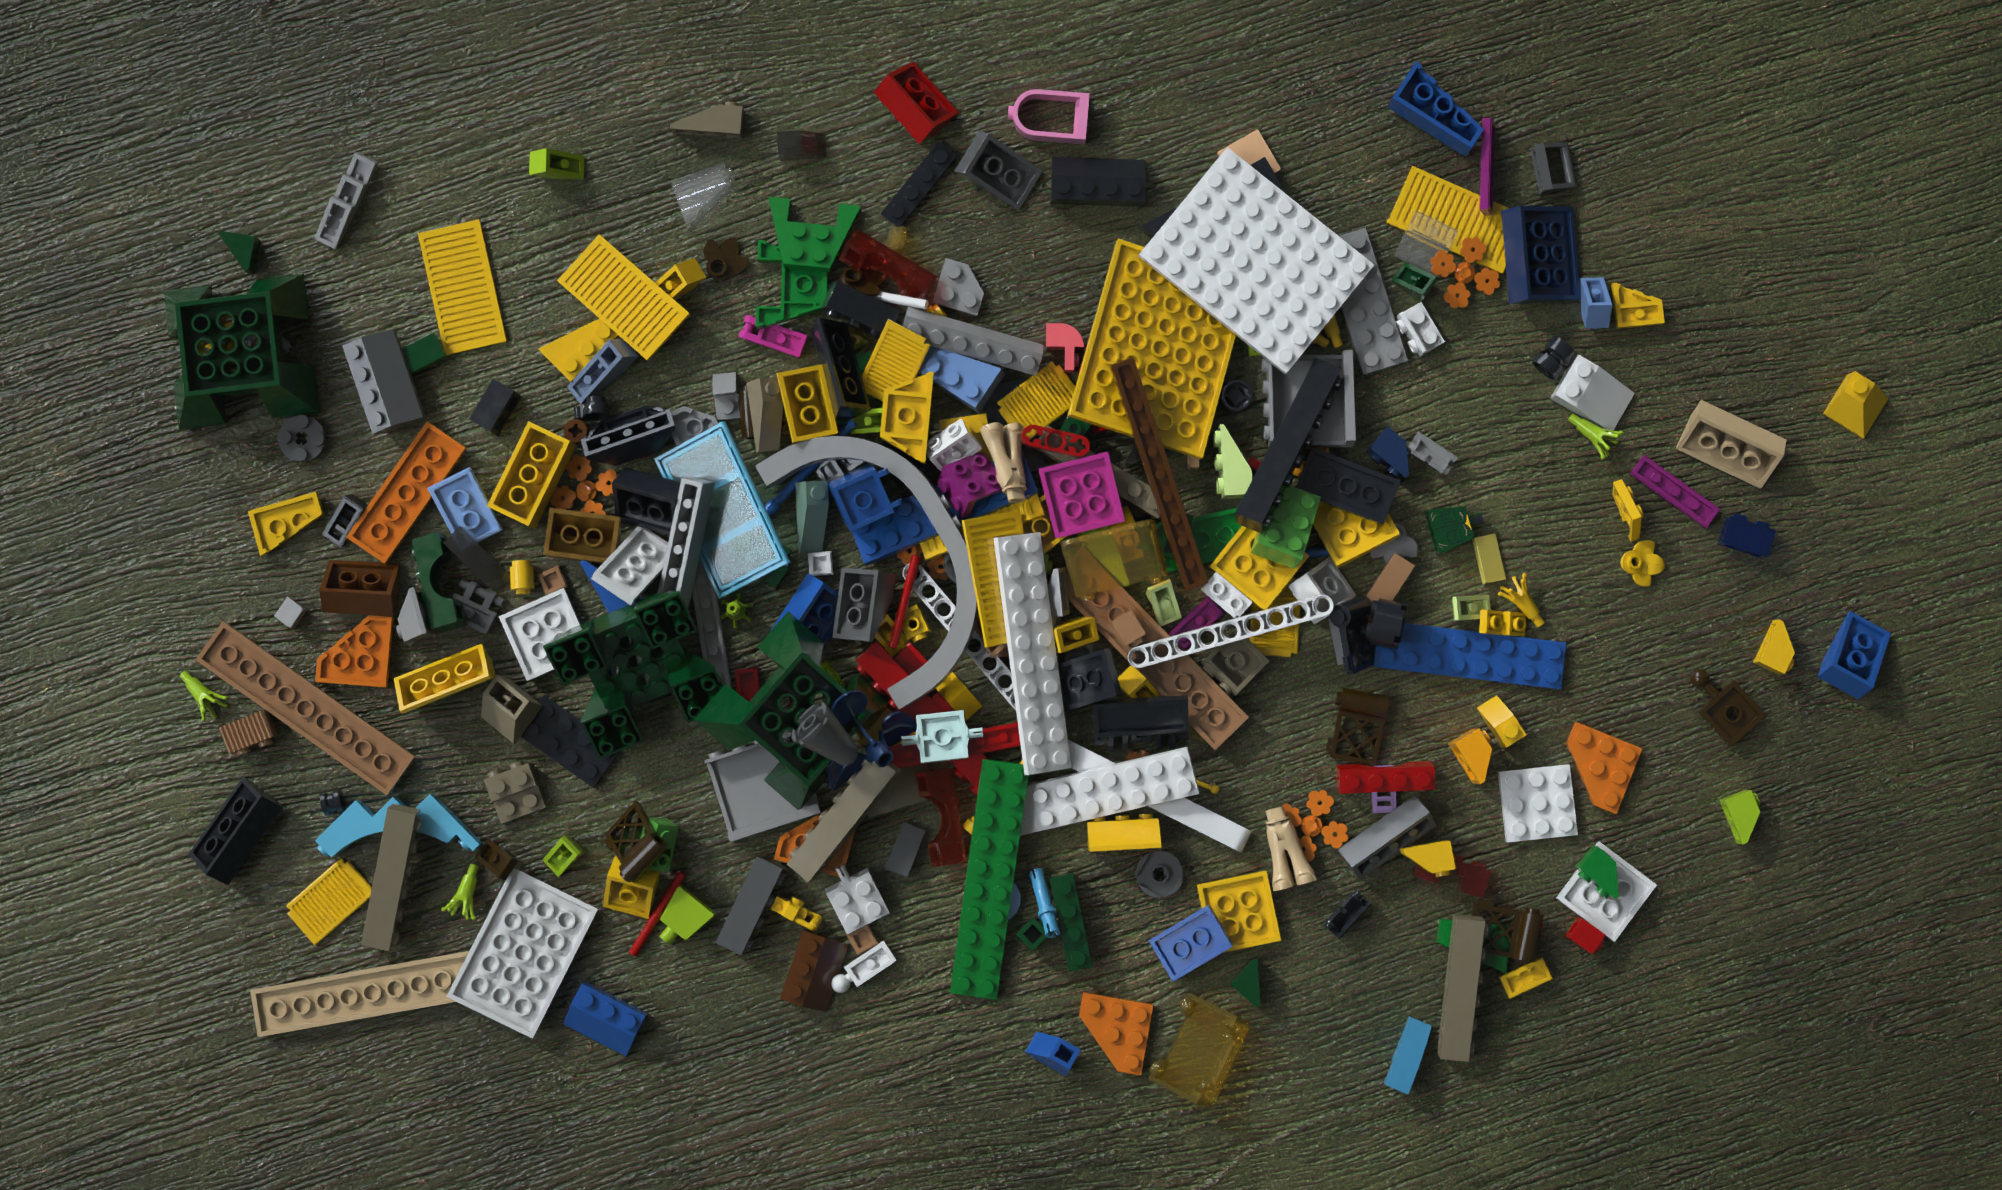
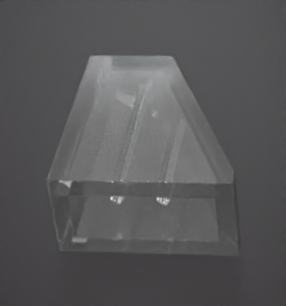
M724 163L671 181L688 229L694 228L733 190L732 182L735 181L731 168L726 169Z

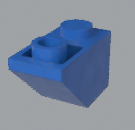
M1036 1032L1025 1053L1060 1074L1067 1076L1081 1049L1060 1037Z

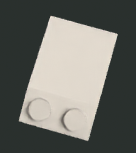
M1577 355L1571 361L1550 399L1602 428L1614 430L1635 393L1598 365Z

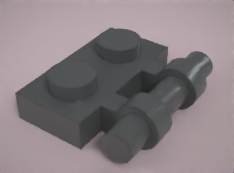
M462 579L458 587L466 590L463 597L454 593L451 599L462 603L467 626L488 635L498 613L491 611L490 608L492 604L502 607L505 599L498 596V593L493 590L488 591L480 587L479 583L473 580L469 582ZM473 595L485 599L482 606L471 601Z

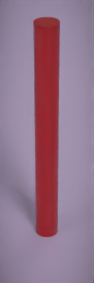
M911 556L888 645L891 648H898L921 559L919 556Z
M678 871L631 947L629 951L631 955L637 957L651 935L676 889L686 877L682 872Z

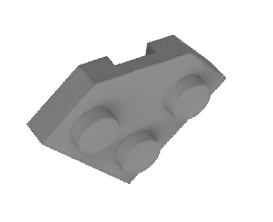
M946 258L932 303L978 317L984 292L968 264Z
M685 406L671 412L676 426L672 437L677 446L719 424L715 416ZM718 436L682 457L686 459L722 441V439Z

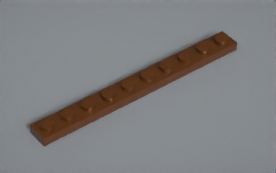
M1134 357L1111 364L1110 368L1184 590L1187 591L1207 584L1209 582Z

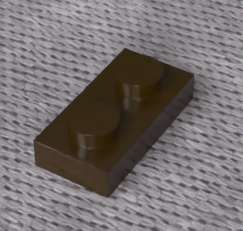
M489 838L475 857L493 874L504 881L518 862L506 850Z

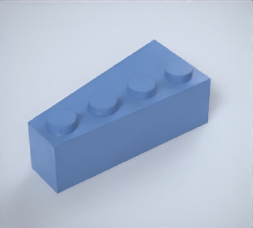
M930 346L918 372L920 376L928 372H934V385L977 413H980L1005 376L1001 368Z

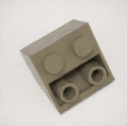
M496 675L483 693L481 717L509 741L516 744L542 705L512 680Z

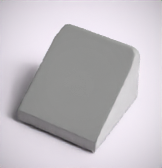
M287 597L274 616L289 628L295 629L307 609Z

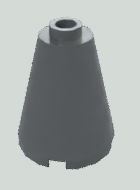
M821 702L822 706L818 704L812 705L797 721L800 726L798 730L793 729L792 731L793 741L843 766L854 763L858 757V746L825 703Z

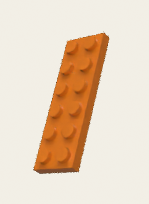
M427 421L346 538L384 564H387L432 500V496L427 488L446 479L467 448Z

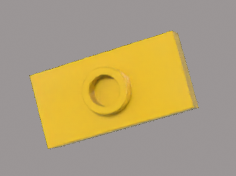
M1543 957L1538 958L1536 962H1529L1499 976L1509 999L1553 979Z

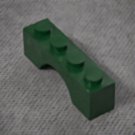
M435 532L413 539L414 548H412V555L415 561H417L418 570L416 575L422 585L421 599L427 609V625L431 630L439 633L465 626L466 621L462 603L446 598L439 585L441 570L452 559L448 537L440 532Z
M1073 872L1051 876L1049 878L1068 971L1072 972L1091 968L1092 963Z

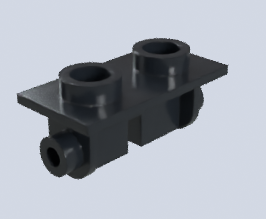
M1357 890L1353 893L1350 892V895L1341 904L1342 907L1340 909L1337 908L1329 918L1325 919L1327 921L1324 924L1325 927L1339 939L1372 905Z

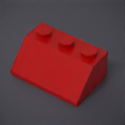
M914 61L887 74L873 92L919 144L933 137L959 114L957 109Z

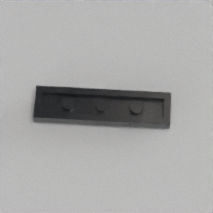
M938 142L881 212V216L900 229L956 160L957 155L941 142Z

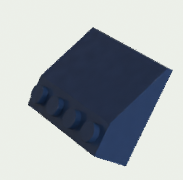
M1517 206L1502 210L1509 304L1581 300L1573 207Z

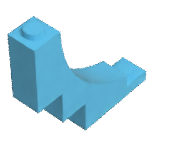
M429 794L416 807V809H421L419 817L423 818L419 833L430 835L445 843H452L459 837L458 842L467 851L470 849L477 851L483 845L479 838L435 794ZM392 797L374 814L362 800H356L315 840L319 844L317 848L326 857H337L355 842L367 836L383 832L389 806L392 804L406 805L398 797Z

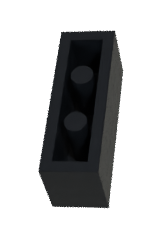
M839 281L831 283L821 307L822 310L826 311L828 317L836 320L841 318L848 321V326L860 330V328L869 331L868 335L875 339L880 338L887 320L890 319L896 322L900 310Z

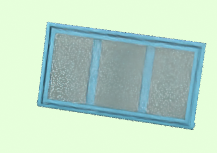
M725 421L719 422V424L654 459L663 478L681 482V478L697 477L715 482L699 557L718 599L790 563Z

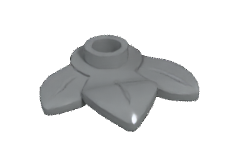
M1397 523L1394 524L1400 533V537L1371 551L1370 555L1372 558L1383 556L1387 564L1394 553L1402 558H1405V556L1417 557V544L1415 540L1407 536L1405 528Z

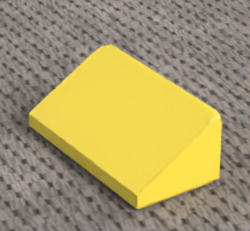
M1496 534L1473 538L1472 541L1482 584L1505 580L1506 577Z

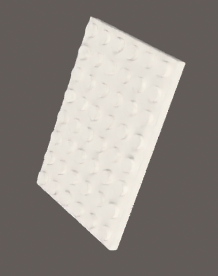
M1228 147L1138 256L1284 374L1290 370L1374 266L1372 262Z

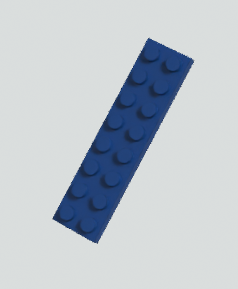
M1021 450L1027 487L1024 494L1025 498H1029L1040 493L1025 455ZM939 485L934 486V488L939 493L940 497L944 495L951 505V501L948 499L946 494L940 490ZM1000 491L975 501L972 512L967 517L962 518L958 511L953 509L952 505L948 510L952 517L956 515L962 523V520L989 515L1015 503L1008 502L1007 494ZM915 495L902 499L903 503L893 508L894 513L852 531L865 566L939 535Z
M1405 623L1401 642L1398 643V650L1375 646L1373 667L1561 689L1566 642L1482 634L1475 631Z

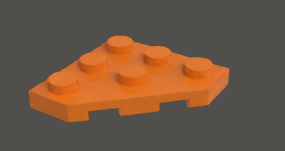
M375 615L365 617L359 625L345 634L333 647L317 658L315 682L388 688L394 617Z
M1574 722L1566 745L1573 756L1582 782L1586 786L1593 806L1617 814L1642 748L1581 723Z
M822 813L780 836L774 860L788 863L791 859L789 855L796 846L801 847L805 841L804 835L812 827L816 828L820 823L818 818ZM855 831L831 859L822 873L839 877L835 868L838 866L840 868L842 864L846 867Z
M1083 992L1079 1017L1118 1072L1141 1076L1153 1004Z

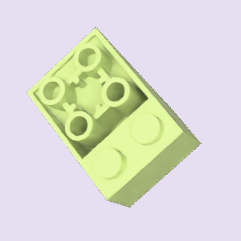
M1220 424L1217 431L1213 433V447H1218V454L1214 457L1215 471H1219L1220 477L1216 480V493L1221 494V500L1242 499L1252 481V470L1225 425Z

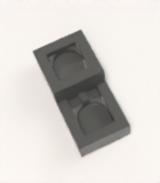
M846 459L821 462L815 471L822 481L829 482L853 471L862 465L864 461Z
M903 822L885 870L907 878L925 830Z

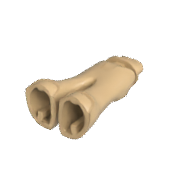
M994 422L982 426L980 432L993 458L997 482L1000 484L1002 492L1007 494L1008 502H1024L1026 500L1024 492L1027 489L1021 454V433L1024 426L1021 423H1011L1003 427L1001 423Z
M1284 806L1266 810L1268 819L1265 822L1268 824L1266 825V831L1273 863V891L1283 890L1295 885L1285 850L1288 851L1297 885L1317 880L1314 870L1303 853L1294 825L1289 819L1290 816L1285 814Z

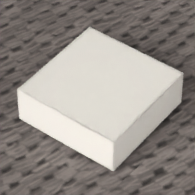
M832 551L808 553L809 574L814 577L834 575Z

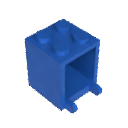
M867 464L828 482V487L845 526L850 532L894 513L893 508L903 503L901 498L890 502L883 488L880 477L890 473L888 468L877 472L871 464Z

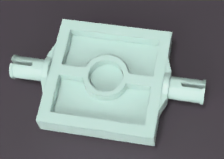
M964 710L916 715V735L901 736L902 746L917 744L922 764L969 758L967 747L969 738L983 737L982 727L968 729L964 719Z

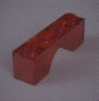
M857 230L847 241L839 258L840 261L857 271L872 269L887 274L897 283L899 295L926 300L938 279V276L860 230Z
M945 768L916 773L919 796L931 801L936 806L941 820L938 834L928 843L931 867L967 862V847L963 840V823L959 816V800L955 793V776L952 773V769Z

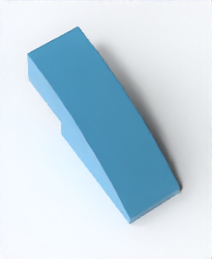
M1409 1016L1384 1081L1386 1086L1409 1094L1428 1041L1431 1025Z

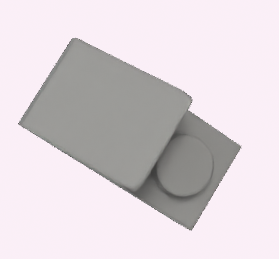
M736 372L713 374V396L715 397L717 421L740 419Z

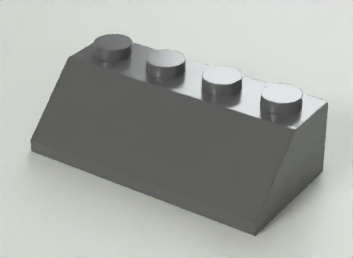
M395 329L363 336L342 345L372 434H388L425 418Z

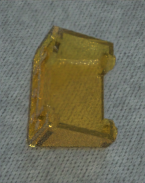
M1153 519L1060 542L1076 598H1081L1082 602L1095 599V594L1102 591L1149 580L1152 585L1164 582V577L1169 576L1156 521Z
M1188 993V996L1184 997L1180 1005L1182 1015L1185 1016L1166 1059H1160L1152 1064L1149 1080L1197 1105L1211 1107L1216 1102L1249 1032L1250 1021L1199 996Z

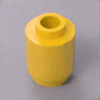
M531 560L512 561L510 584L511 590L516 591V595L530 594V590L535 589L534 567L531 566Z

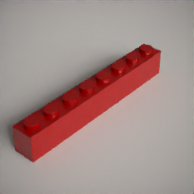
M877 641L856 659L859 663L856 668L865 677L870 675L875 680L872 685L881 695L886 692L891 697L887 689L909 676ZM928 695L903 709L915 721L916 715L943 712ZM893 699L888 701L897 712L900 711ZM982 753L971 755L967 759L949 760L956 766L953 771L963 781L967 778L973 784L970 789L977 796L982 759L987 758Z

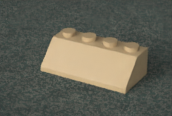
M1701 400L1691 414L1676 449L1761 489L1784 456L1786 439Z

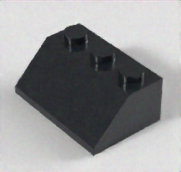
M625 467L612 482L615 516L621 517V522L670 535L681 482Z

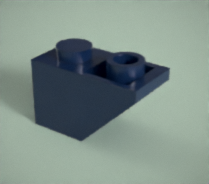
M1386 427L1367 449L1371 453L1369 457L1379 465L1383 463L1389 468L1387 472L1395 479L1401 478L1404 480L1409 475L1406 441L1391 428Z

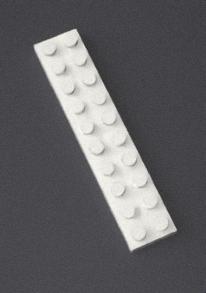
M1041 533L994 538L1024 774L1032 775L1071 768Z

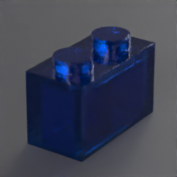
M1734 514L1725 518L1717 545L1758 558L1769 556L1776 533L1775 529L1769 528L1770 524L1762 521L1753 523L1747 521L1748 517L1740 514Z

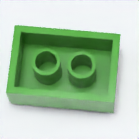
M1290 486L1289 488L1285 487L1282 493L1284 494L1282 504L1279 508L1275 507L1272 513L1274 518L1269 527L1265 526L1262 534L1256 533L1250 553L1295 569L1303 559L1321 497Z

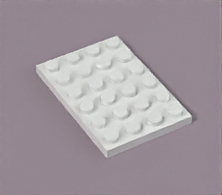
M514 868L502 886L446 997L533 1039L598 909Z

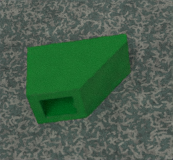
M1592 846L1575 866L1580 871L1577 875L1589 884L1591 881L1598 887L1596 892L1603 898L1617 899L1619 891L1616 861L1598 846Z

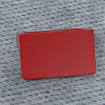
M911 642L893 658L908 675L917 671L928 661Z

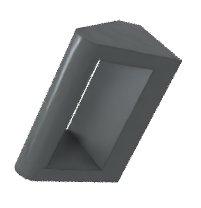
M1568 142L1542 143L1532 147L1531 155L1539 195L1577 188ZM1560 149L1566 183L1552 184L1546 152Z

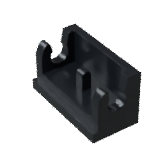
M493 379L469 419L498 436L522 396Z

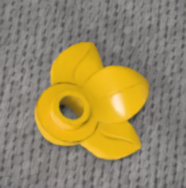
M1652 540L1636 543L1632 551H1628L1622 556L1620 562L1622 569L1632 575L1637 585L1643 587L1651 586V575L1661 573L1666 567L1664 560L1657 554H1654L1655 542ZM1633 558L1635 560V566L1632 565Z

